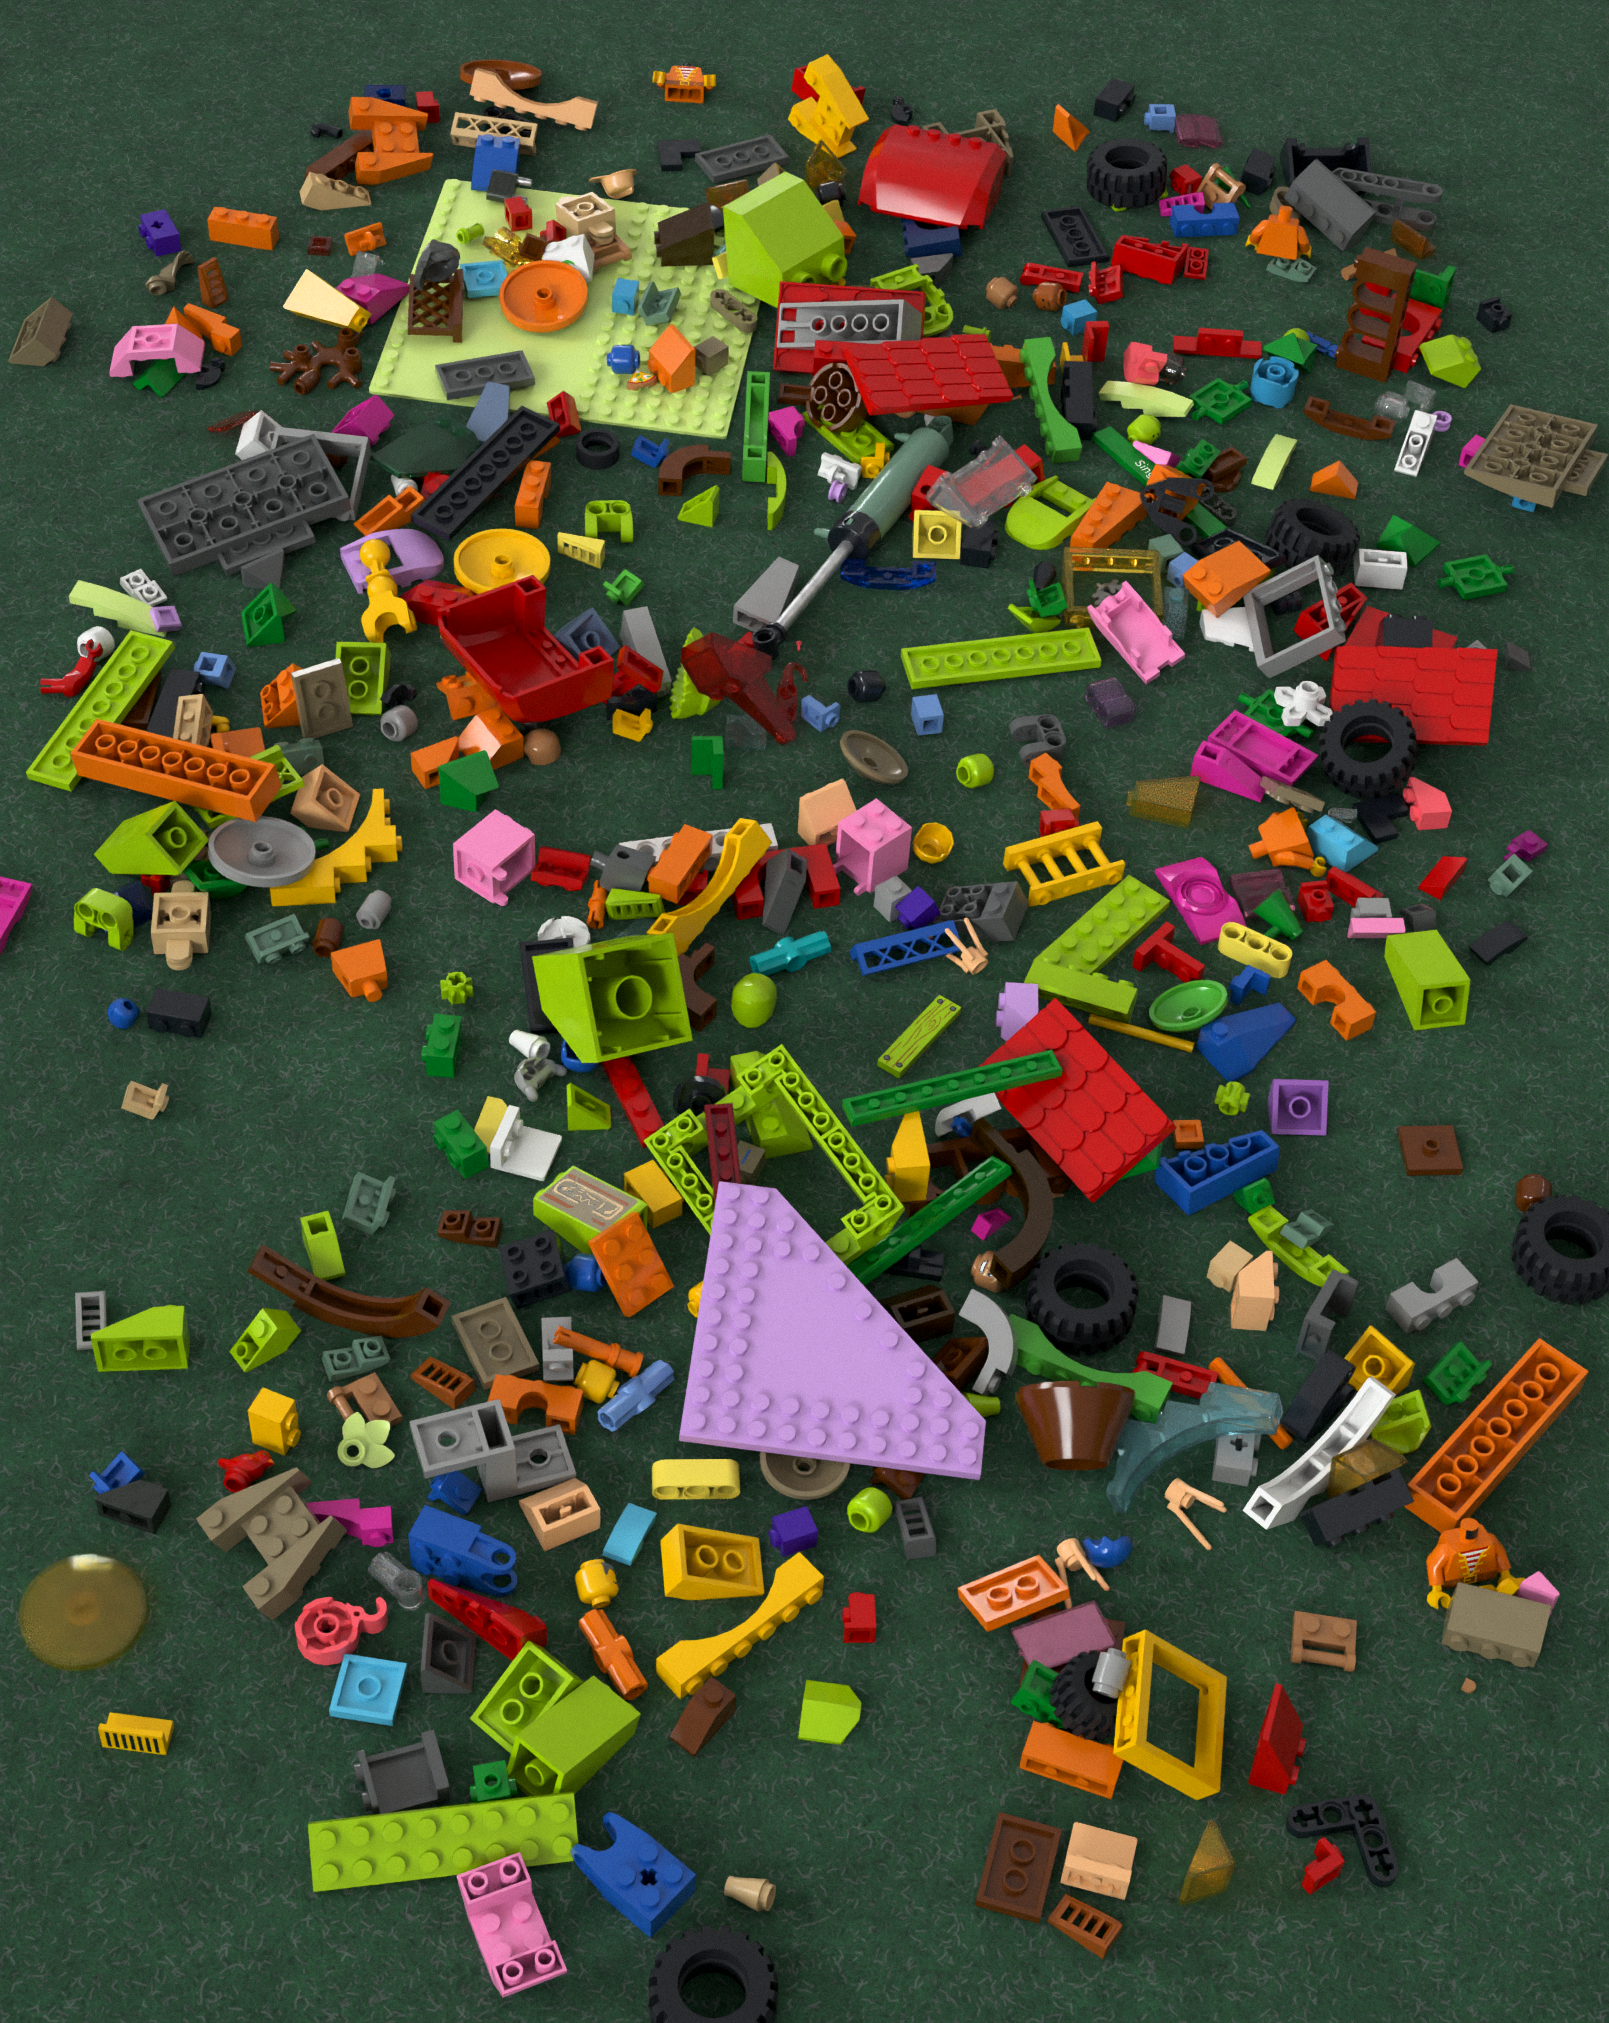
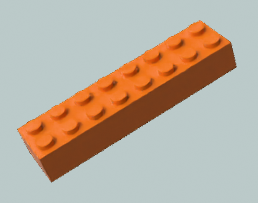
M100 719L95 720L70 753L79 776L252 822L258 821L282 787L275 764Z
M1539 1338L1407 1484L1414 1502L1404 1507L1440 1533L1460 1528L1461 1521L1471 1517L1578 1395L1589 1371Z

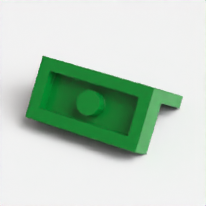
M175 358L156 359L133 385L138 390H141L149 384L159 397H163L186 372L178 373Z
M692 737L691 775H711L712 789H722L723 737Z

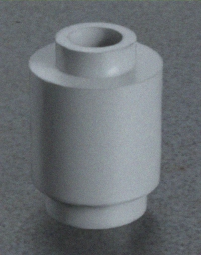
M376 890L367 896L356 914L361 926L366 929H378L391 910L392 899L387 893Z
M1108 1648L1107 1653L1100 1652L1092 1683H1094L1092 1691L1110 1698H1118L1119 1691L1123 1692L1131 1661L1126 1659L1127 1653L1114 1648Z

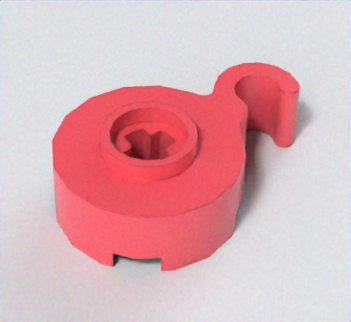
M333 1597L313 1600L303 1607L302 1614L298 1617L297 1622H295L298 1649L304 1658L314 1664L327 1666L342 1662L344 1654L352 1655L356 1650L362 1632L375 1634L385 1629L388 1623L386 1602L381 1597L376 1598L377 1613L375 1615H368L362 1607L333 1601ZM329 1629L330 1633H323V1631Z

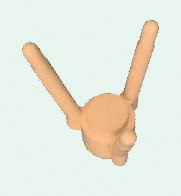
M965 918L964 922L977 949L973 947L966 948L952 931L946 928L945 933L961 950V958L963 960H960L953 954L945 956L960 966L966 974L971 972L972 975H975L988 964L986 957L989 954L982 947L970 920Z
M1179 1478L1174 1479L1165 1492V1498L1170 1501L1167 1508L1181 1519L1206 1550H1211V1545L1180 1508L1188 1509L1197 1499L1225 1513L1227 1509L1224 1507V1503L1191 1487Z
M1070 1538L1058 1545L1057 1552L1060 1557L1055 1559V1563L1059 1570L1060 1579L1067 1587L1068 1581L1065 1568H1069L1070 1571H1077L1083 1567L1092 1580H1097L1105 1591L1109 1590L1108 1584L1089 1561L1078 1539ZM1071 1598L1064 1600L1066 1611L1073 1612Z

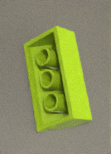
M1042 958L1041 961L1034 959L1024 983L1038 984V998L1048 1001L1056 998L1062 1005L1130 1023L1138 997V989L1134 988L1133 983L1125 980H1119L1118 983L1108 980V976L1096 972L1093 975L1082 973L1083 969L1068 965L1067 968L1057 966L1056 961L1048 958Z
M754 1051L730 1057V1079L734 1090L741 1086L736 1076L764 1057L765 1054ZM782 1094L745 1119L754 1146L765 1149V1159L813 1149L806 1126Z

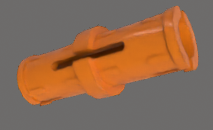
M599 880L594 882L593 894L588 901L590 910L586 923L588 927L596 929L597 921L599 922L598 929L603 927L604 916L607 911L606 900L609 891L601 886L598 887Z

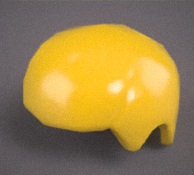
M937 822L926 823L922 825L913 839V850L924 862L930 864L942 862L948 857L954 845L952 832L946 826Z

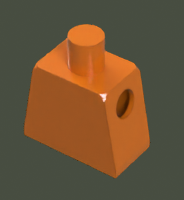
M380 939L331 952L332 970L351 997L365 995L369 1002H376L382 997L381 990L388 987Z

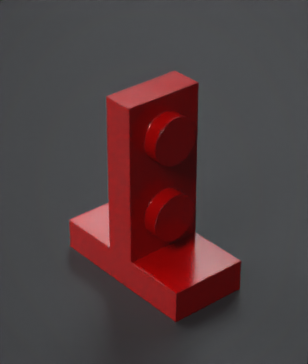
M627 645L619 649L616 665L619 671L613 675L612 696L620 697L637 684H641L653 693L661 689L664 672L662 669Z
M1169 922L1162 925L1135 950L1132 967L1139 972L1143 971L1154 961L1162 969H1167L1178 976L1184 983L1202 980L1205 965L1172 945L1175 926Z

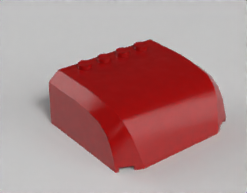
M895 124L883 131L867 160L858 205L865 203L870 205V210L876 213L947 227L958 226V229H967L968 225L979 226V229H983L1001 195L1007 154L998 144L984 142L977 137L964 138L956 133L948 135L935 129L927 131L914 125L907 127Z
M534 575L437 609L439 632L444 646L504 713L513 721L520 723H535L555 719L612 697L614 659L601 646H597L579 653V662L575 660L545 627L546 587Z

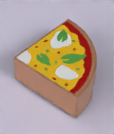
M636 370L627 382V389L638 391V388L648 386V388H651L657 383V376Z

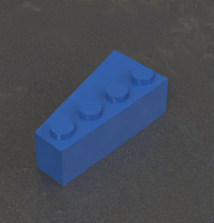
M1263 1130L1231 1138L1226 1144L1216 1145L1212 1143L1205 1145L1204 1150L1190 1153L1189 1150L1179 1152L1178 1157L1167 1159L1164 1156L1160 1158L1159 1168L1155 1169V1182L1189 1216L1234 1191L1276 1171L1278 1168L1280 1146Z

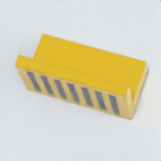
M110 1712L107 1723H100L98 1731L102 1747L166 1755L174 1723L172 1720Z

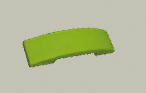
M767 452V484H776V498L768 497L767 510L768 530H773L781 520L785 509L786 475L776 455L773 452Z
M1271 1205L1248 1217L1249 1224L1262 1242L1293 1272L1305 1280L1323 1287L1332 1269L1349 1275V1271L1331 1255L1328 1254L1323 1258L1310 1246L1301 1249L1281 1235L1280 1232L1284 1225L1288 1224L1289 1220Z

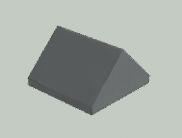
M430 1612L425 1614L420 1671L422 1693H472L476 1635Z

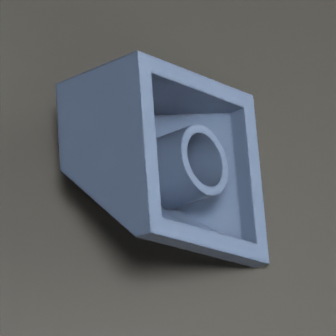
M593 607L564 625L553 635L577 662H579V653L597 646H601L610 656L621 647Z

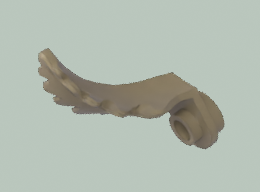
M185 250L179 252L172 263L161 269L159 275L150 277L145 284L150 294L162 295L174 290L178 269L184 264H194L193 255H189V252H185Z

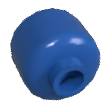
M614 345L611 353H607V366L611 367L614 374H634L636 369L640 368V352L633 345Z
M578 1253L567 1263L568 1275L573 1289L598 1292L603 1286L605 1287L608 1284L593 1254Z

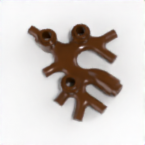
M343 328L337 335L338 344L331 348H325L319 341L315 340L311 344V347L317 352L314 356H311V350L307 345L299 344L295 346L293 352L286 350L283 354L285 359L292 362H270V371L283 372L277 378L278 384L282 386L297 372L303 371L304 373L295 380L293 387L296 393L304 395L305 393L308 394L319 383L321 367L335 365L339 367V371L327 382L328 388L334 389L339 383L346 381L355 389L361 387L362 382L355 374L362 371V356L356 346L364 334L362 331L358 333L353 332L350 328Z

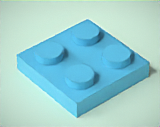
M503 260L460 264V269H463V284L467 298L499 296L501 285L508 276Z
M344 1654L329 1708L330 1716L393 1726L408 1670L407 1663Z

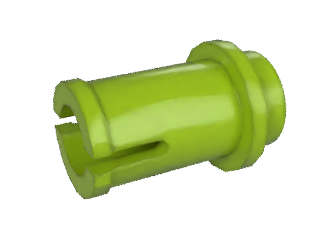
M475 223L468 228H460L456 233V238L460 244L467 245L471 240L483 236L485 231L481 224Z
M965 325L962 331L965 334H985L988 342L991 338V331L987 327L981 329Z

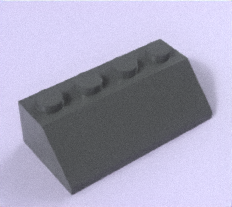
M1318 159L1314 160L1292 182L1284 197L1287 202L1342 251L1359 244L1377 213Z

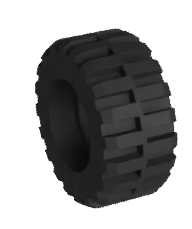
M1117 138L1114 141L1108 140L1104 144L1097 145L1089 154L1087 159L1086 186L1090 195L1097 202H1103L1108 207L1114 204V207L1121 209V207L1126 209H1132L1133 207L1141 208L1146 204L1150 205L1157 201L1165 192L1167 157L1161 148L1155 147L1153 143H1147L1142 139Z
M1298 498L1288 499L1278 505L1265 534L1266 546L1286 555V563L1284 564L1288 569L1319 555L1326 564L1330 563L1334 571V574L1331 575L1332 578H1336L1347 571L1360 542L1358 528L1356 525H1353L1349 517L1346 518L1342 512L1334 510L1329 505L1326 506L1321 504V502H1313L1304 498L1302 500Z
M1362 699L1356 700L1354 705L1350 706L1347 703L1341 706V712H1333L1330 715V721H1326L1322 727L1323 733L1320 734L1319 749L1323 771L1328 776L1329 782L1333 786L1338 785L1339 791L1344 794L1352 792V797L1360 798L1361 795H1367V799L1374 798L1376 794H1381L1383 797L1388 795L1389 790L1392 788L1394 791L1402 787L1401 781L1407 782L1409 777H1411V771L1416 766V733L1412 727L1411 720L1408 716H1404L1403 711L1399 707L1393 709L1391 703L1383 701L1381 704L1377 702V699H1369V702H1362ZM1365 735L1380 736L1392 745L1391 750L1386 756L1369 763L1355 761L1345 754V749L1353 740Z
M1555 1195L1554 1199L1550 1196L1541 1199L1540 1202L1533 1203L1521 1217L1512 1242L1511 1251L1513 1267L1518 1275H1522L1521 1280L1527 1287L1531 1285L1534 1288L1533 1291L1539 1296L1544 1294L1549 1297L1548 1300L1557 1302V1300L1564 1301V1304L1573 1305L1575 1301H1579V1304L1589 1303L1591 1298L1598 1300L1606 1292H1609V1211L1604 1207L1599 1208L1596 1206L1597 1203L1590 1199L1587 1202L1581 1200L1580 1196L1572 1195L1571 1198L1566 1197V1195ZM1560 1239L1573 1242L1583 1248L1590 1258L1571 1259L1556 1252L1547 1241Z
M1076 1242L1074 1246H1069V1243L1060 1245L1057 1251L1055 1248L1047 1251L1044 1257H1040L1036 1261L1034 1269L1031 1270L1025 1300L1027 1319L1037 1324L1049 1342H1053L1055 1348L1060 1351H1064V1348L1072 1350L1071 1354L1080 1355V1351H1087V1355L1097 1354V1350L1101 1348L1104 1352L1113 1347V1342L1117 1345L1124 1340L1125 1334H1128L1132 1327L1139 1293L1138 1283L1135 1281L1136 1276L1131 1268L1127 1269L1128 1264L1121 1257L1116 1258V1253L1108 1248L1105 1251L1100 1249V1245L1093 1243L1092 1246L1084 1245V1242ZM1070 1287H1083L1098 1293L1105 1300L1106 1304L1094 1309H1080L1064 1302L1057 1293Z
M710 1924L701 1925V1931L694 1933L692 1928L683 1931L680 1941L673 1937L666 1944V1952H659L655 1959L654 1968L650 1971L648 1989L650 2022L774 2023L777 2012L779 1982L778 1975L774 1972V1963L769 1955L764 1956V1947L758 1941L749 1942V1934L742 1930H739L738 1934L732 1933L730 1926L721 1925L720 1930H711ZM714 1972L727 1975L742 1987L745 1992V2001L738 2010L728 2016L721 2018L700 2016L691 2011L681 1999V1990L688 1981L704 1973Z

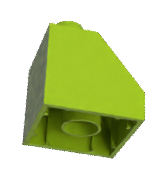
M783 172L723 206L729 285L778 308L780 281L830 285L846 275L847 260L845 258L844 236L803 179L788 172Z
M673 933L626 936L532 956L542 1010L582 1063H599L693 1041Z

